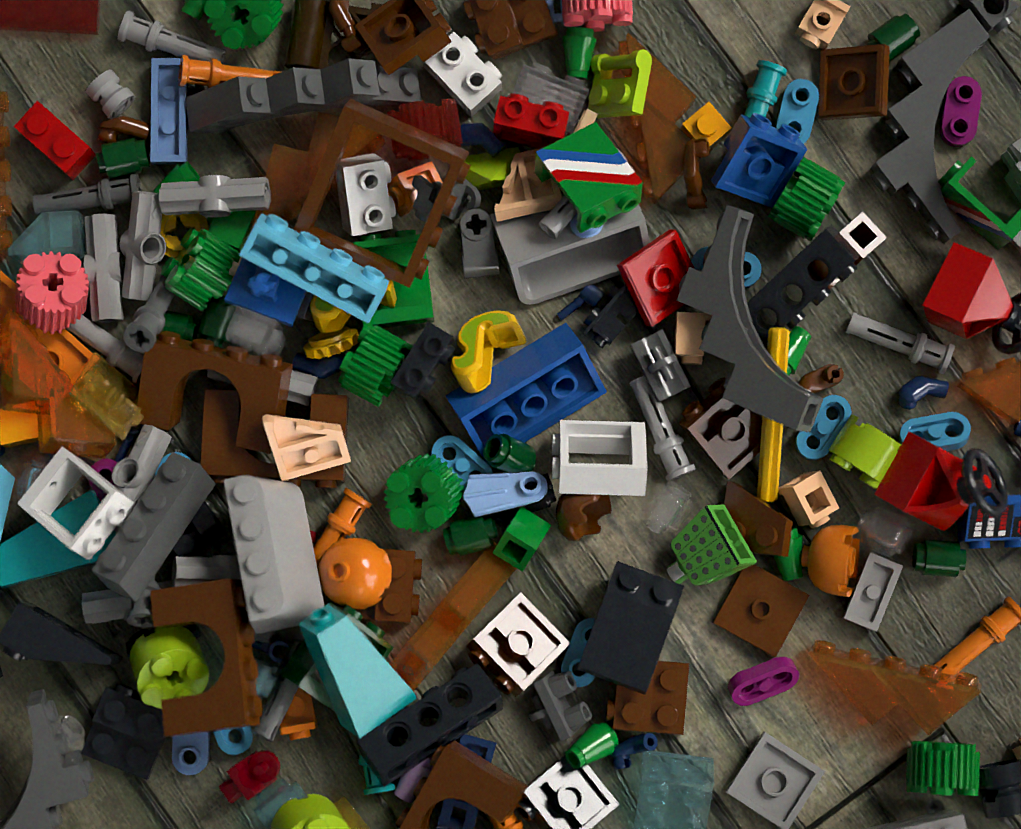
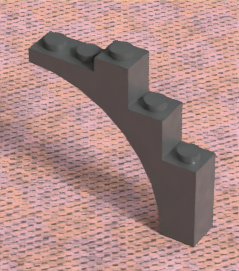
M970 9L906 53L896 64L899 68L897 74L901 81L907 87L912 86L915 91L888 109L887 116H883L886 120L884 125L888 133L895 140L899 138L902 143L876 161L870 168L873 172L871 175L872 180L882 192L887 191L892 196L900 189L904 190L905 194L903 197L907 205L914 212L919 211L926 220L924 226L933 239H940L943 244L956 236L961 230L946 206L937 180L934 160L935 124L941 101L953 76L964 61L983 46L990 37Z
M346 59L321 70L293 67L268 78L238 76L185 98L190 132L217 134L262 120L305 112L344 108V105L350 99L366 106H414L422 103L417 69L400 67L388 75L382 66L375 64V61Z
M727 205L725 212L718 218L716 225L717 233L713 243L704 254L703 269L699 270L689 267L688 272L680 281V293L677 301L712 315L711 320L702 331V343L699 349L735 364L734 369L726 377L724 384L726 390L722 397L723 399L796 431L811 432L823 398L800 386L778 366L765 349L752 323L745 297L743 267L746 240L754 214Z
M42 689L31 692L27 703V711L33 733L31 770L20 795L4 817L0 819V829H58L63 824L58 805L88 797L90 782H94L90 762L83 761L80 750L69 752L66 735L64 732L59 733L55 724L58 721L56 705L53 700H47L45 691Z

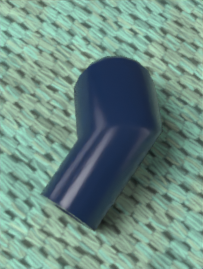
M483 123L462 124L455 131V140L461 146L481 145L492 157H495L505 147Z
M341 352L331 357L312 359L307 358L305 354L297 353L293 359L292 368L311 374L319 379H325L341 371L339 368L345 355Z
M916 376L901 386L898 392V404L903 409L911 410L916 407L917 401L926 395L945 399L949 382Z
M652 733L635 735L615 747L614 753L610 755L613 759V768H629L632 764L630 755L655 750L658 745L656 736Z

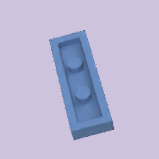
M151 58L150 162L152 164H184L187 162L188 114L185 98L188 97V84L184 87L178 85L181 58Z

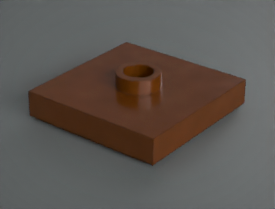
M877 44L820 50L817 118L824 121L887 116L890 46Z
M754 564L740 571L712 623L776 658L810 595Z

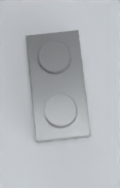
M869 552L842 619L877 632L903 566Z

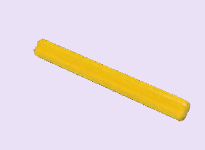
M773 327L768 331L767 351L778 366L787 374L790 332L786 328ZM762 416L757 497L764 502H774L778 499L783 425Z

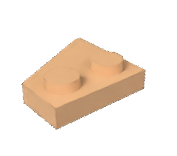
M542 148L514 155L510 166L511 173L506 177L502 187L503 196L500 203L494 207L497 222L552 210L561 200L560 188L554 180L550 178L541 182L534 173L535 152Z
M275 415L262 416L265 431L282 481L351 462L341 425Z

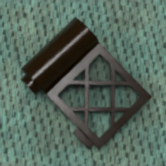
M294 0L285 59L286 68L321 70L331 66L327 65L329 52L338 45H342V40L346 37L345 35L342 36L333 25L334 20L329 12V2L327 0ZM371 3V9L349 5L348 12L357 24L361 21L358 16L367 17L381 7L382 4ZM333 33L338 40L331 44ZM368 48L356 56L353 51L346 50L352 59L360 60L372 52Z

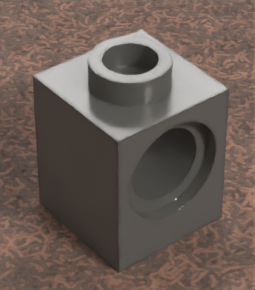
M961 0L959 3L965 11L971 10L987 33L994 29L997 34L1014 22L1012 15L1019 8L1014 0ZM983 2H994L998 7L999 13L995 15L989 14L984 9Z

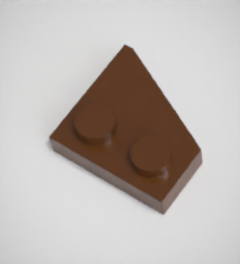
M727 481L724 505L751 552L788 557L793 521L770 508V505L762 499L750 494L739 483Z

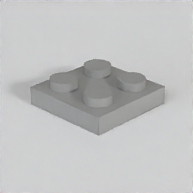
M763 731L725 792L781 829H789L825 771Z

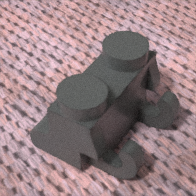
M421 175L414 176L412 185L417 190V196L413 205L416 209L415 216L426 222L442 183L439 181L430 183ZM465 179L463 185L456 182L451 195L456 196L457 200L447 218L459 219L461 213H465L467 209H476L480 205L481 195L478 189Z

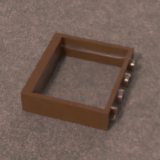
M350 99L344 105L294 231L298 233L302 231L308 232L320 240V244L330 250L334 248L340 249L348 253L352 257V261L364 268L366 265L372 266L380 270L384 277L410 288L415 278L422 280L430 260L425 259L424 256L429 246L434 249L436 248L443 229L438 227L442 215L449 217L457 197L451 194L456 182L463 185L471 165L465 163L469 151ZM356 123L450 165L407 267L314 226Z

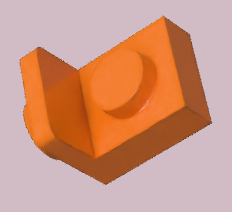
M432 161L398 173L391 180V183L387 184L388 195L393 198L399 216L407 215L414 208L413 205L417 196V190L412 185L414 176L421 175L430 183L439 181L443 184Z
M300 687L297 689L292 703L280 724L281 728H279L280 735L289 734L290 740L310 737V730L318 727L313 697Z

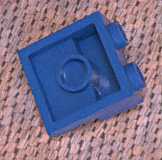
M753 113L751 118L740 115L724 142L728 152L712 177V183L717 188L773 208L807 151L806 146L799 139L800 133L786 124H782L779 129L771 126L770 120L758 113Z

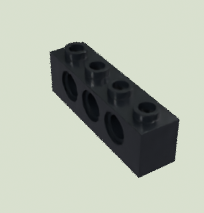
M832 224L823 230L747 302L752 323L766 350L770 328H783L787 326L792 330L806 317L802 310L811 301L815 306L820 304L832 292L828 286L836 278L843 282L858 268L853 262L861 255ZM820 260L827 265V277L821 278L813 273V261ZM794 284L801 289V301H793L787 296L786 289L788 285ZM768 308L775 312L777 317L775 325H769L763 321L761 317L762 309Z
M478 663L470 668H461L453 674L449 682L441 687L434 686L428 689L422 695L421 700L410 707L407 705L391 716L390 720L380 726L378 725L357 740L360 754L382 786L385 787L434 755L440 746L445 747L503 710L502 695ZM457 698H463L468 701L462 707L450 705ZM428 717L438 720L436 724L430 727L420 724L423 719ZM396 737L407 739V742L402 746L390 744Z

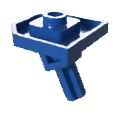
M242 257L224 300L231 305L292 327L307 291Z

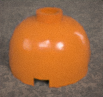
M830 525L822 528L814 535L810 546L805 545L803 547L802 567H808L809 579L821 591L836 596H851L854 588L847 587L849 578L856 579L858 572L860 539L853 538V535L859 532L858 527Z
M345 538L333 543L323 554L318 568L323 593L330 601L342 607L347 604L353 609L369 608L382 599L379 597L383 594L385 588H389L391 583L392 566L387 553L373 543V541L364 538Z

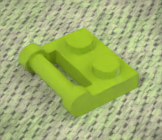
M642 49L635 50L629 55L610 56L608 54H597L592 58L591 69L594 72L592 89L589 93L588 109L598 114L596 118L643 114L652 65L651 54L647 50ZM633 69L631 77L611 79L613 70Z

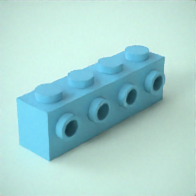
M261 213L239 256L369 324L389 283V280L384 278V274L372 266L366 265L365 268L352 261V257L348 253L340 249L334 248L330 250L320 244V240L308 232L302 231L298 233L287 227L288 223L276 215L269 214L266 216Z

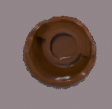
M562 494L556 506V520L561 534L569 541H580L585 535L599 534L601 526L598 525V520L612 511L609 495Z

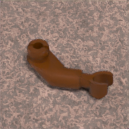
M329 0V12L339 32H343L346 37L342 40V47L347 51H354L357 54L367 49L366 43L356 34L354 29V21L348 12L349 0Z
M705 137L688 140L684 148L683 176L687 190V204L693 210L707 208L704 203L707 202V198L702 191V179L699 172V157L710 155L709 141Z
M827 364L802 376L798 384L815 394L839 384L843 379L844 372L841 367L838 368V365Z

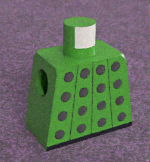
M707 505L672 540L671 547L678 560L669 565L667 571L671 579L678 584L689 578L693 585L699 586L717 582L754 565L757 561L725 505Z

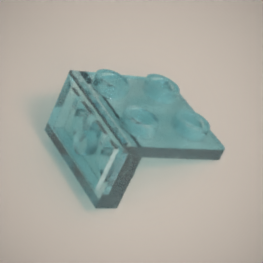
M658 751L643 752L634 829H706L714 787V759Z

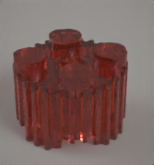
M442 99V106H436L435 103H424V101L408 102L399 106L400 112L394 110L387 112L388 116L461 148L463 141L455 99ZM391 139L392 150L396 159L408 158L410 162L430 158L429 155Z

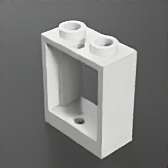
M560 420L559 434L552 435V455L559 456L552 458V479H559V494L645 496L647 479L645 422ZM569 453L629 455L630 465L569 463Z
M61 447L17 504L67 547L90 560L102 548L104 541L117 524L126 517L128 510L134 502L82 459ZM85 475L108 495L76 536H74L50 515L79 478Z

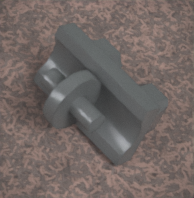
M663 329L630 345L657 402H661L691 387Z
M552 670L543 674L540 679L533 683L538 694L531 697L536 709L530 712L528 717L531 722L541 719L546 730L554 727L561 741L570 738L582 725L592 718V714L584 701L571 707L565 695L577 689L576 681L570 671L554 674Z

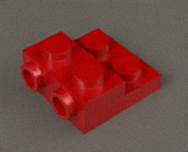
M510 93L508 97L500 95L493 122L494 134L499 140L537 149L543 148L565 137L570 111L563 110L564 106L555 102L544 101L543 105L529 102L528 97L520 94Z

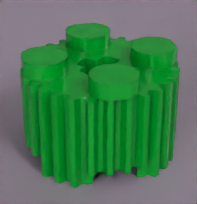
M207 0L204 10L206 16L210 17L207 20L208 23L212 24L210 29L216 31L214 35L221 36L220 41H222L225 47L235 50L240 46L241 49H244L246 46L252 48L254 45L258 46L261 42L263 43L282 18L280 16L283 14L281 10L283 3H281L282 0Z
M803 157L768 217L803 239L806 238L811 241L821 226L824 217L830 212L846 182L815 162Z
M191 228L181 240L180 245L183 249L179 251L178 256L175 258L170 257L165 262L160 274L167 278L164 285L167 290L202 312L207 308V305L204 303H207L209 298L211 299L213 296L218 299L223 296L224 291L227 290L228 285L232 283L231 280L233 279V276L229 274V269L234 261L236 263L239 262L241 256H239V251L206 229L197 231Z
M367 323L358 336L357 341L360 344L356 353L349 351L340 365L339 370L342 373L338 383L342 385V388L379 407L382 404L383 395L388 397L392 390H394L391 381L401 367L402 363L400 362L403 357L406 359L413 345L377 325L373 326Z
M428 453L423 456L419 454L414 459H409L389 476L385 484L387 488L384 490V493L387 496L384 497V501L388 502L385 507L390 509L388 514L395 526L405 528V530L412 528L414 533L417 530L420 533H423L425 530L430 532L432 529L435 530L445 523L457 511V507L461 503L459 500L464 495L461 492L464 489V485H460L463 479L458 478V474L452 472V466L447 467L448 462L441 463V458H436V454H432L430 457Z
M911 741V748H907L906 792L927 793V787H930V794L952 795L954 788H957V795L978 796L980 752L976 751V744Z

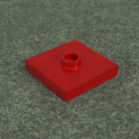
M669 229L617 264L618 270L646 326L653 327L685 305L677 301L680 293L679 284L682 277L688 272L689 267L694 268L676 230Z

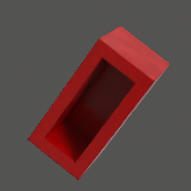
M38 100L13 126L72 180L96 156L95 152Z

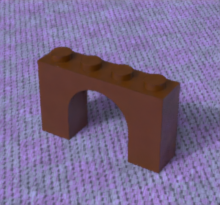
M161 331L157 334L153 348L144 352L135 423L146 424L164 430H169L180 423L185 385L190 374L199 369L214 370L226 376L234 384L240 396L241 414L236 446L270 454L272 449L262 416L275 415L285 417L293 364L282 362V357L273 354H262L261 357L250 355L248 350L242 347L229 346L227 349L215 347L213 341L206 339H193V341L180 339L181 335L175 332Z
M205 389L201 466L214 483L224 484V479L240 476L282 481L276 463L260 461L252 456L248 449L236 446L241 414V400L238 391ZM311 394L310 421L341 425L347 444L348 396ZM346 463L285 480V482L301 487V481H316V488L336 489L337 482H345Z
M229 578L150 590L154 627L171 628L198 623L205 624L218 635L225 653L222 674L209 690L198 695L161 700L164 736H184L260 725L259 717L262 715V702L257 695L255 681L258 678V665L253 658L252 652L255 633L249 622L243 581L241 579Z
M453 741L445 747L440 746L436 750L430 761V765L433 766L428 778L422 777L415 787L413 795L417 798L411 809L406 807L396 822V826L400 829H429L430 816L436 804L441 800L452 798L464 800L503 823L512 816L528 786L460 743Z

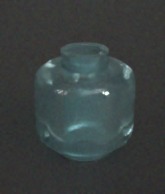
M279 778L257 794L255 798L257 806L253 810L267 829H271L273 817L284 803L295 797L299 800L308 796L297 781L290 785L285 779Z

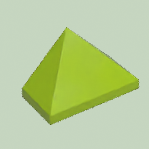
M519 146L502 149L495 157H492L488 152L468 156L465 163L471 166L466 180L478 190L503 186L506 177L511 173L510 166L514 155L520 153Z

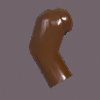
M124 115L105 120L100 124L99 128L101 131L98 139L107 144L116 142L118 134H127L147 140L151 124Z

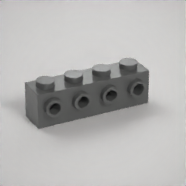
M172 452L166 462L159 467L157 475L147 490L140 495L136 506L126 521L119 526L117 534L107 549L100 554L96 565L92 569L93 573L110 590L137 603L215 486L214 481L202 466Z

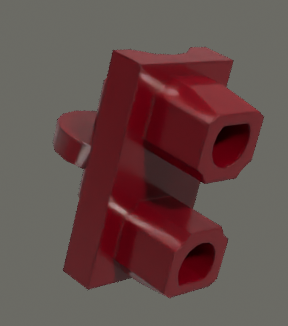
M256 750L226 771L230 778L222 783L219 789L231 804L243 795L248 801L277 780L276 777L280 771V761L273 752L268 750L258 752Z

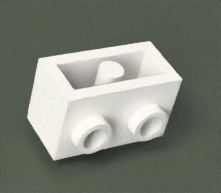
M453 32L449 35L452 42L423 62L431 76L472 118L502 90V82L499 80L502 74L490 61L484 64L476 55L478 49L466 36L460 38Z
M375 153L341 159L335 174L343 229L351 236L393 229L391 217H395L396 210L393 198L388 195L387 183H391V171L388 163L384 162Z

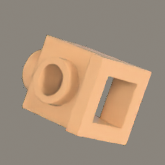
M814 0L801 21L796 34L801 36V42L808 47L826 49L851 6L840 0ZM821 16L828 20V24L824 26L818 24L816 17Z
M692 312L676 313L673 352L676 358H681V364L702 365L704 351L699 349L702 343L701 335L705 325L711 320L712 315Z
M821 470L805 472L779 487L778 493L784 496L798 526L809 525L811 529L819 527L830 520L828 516L830 513L839 509Z

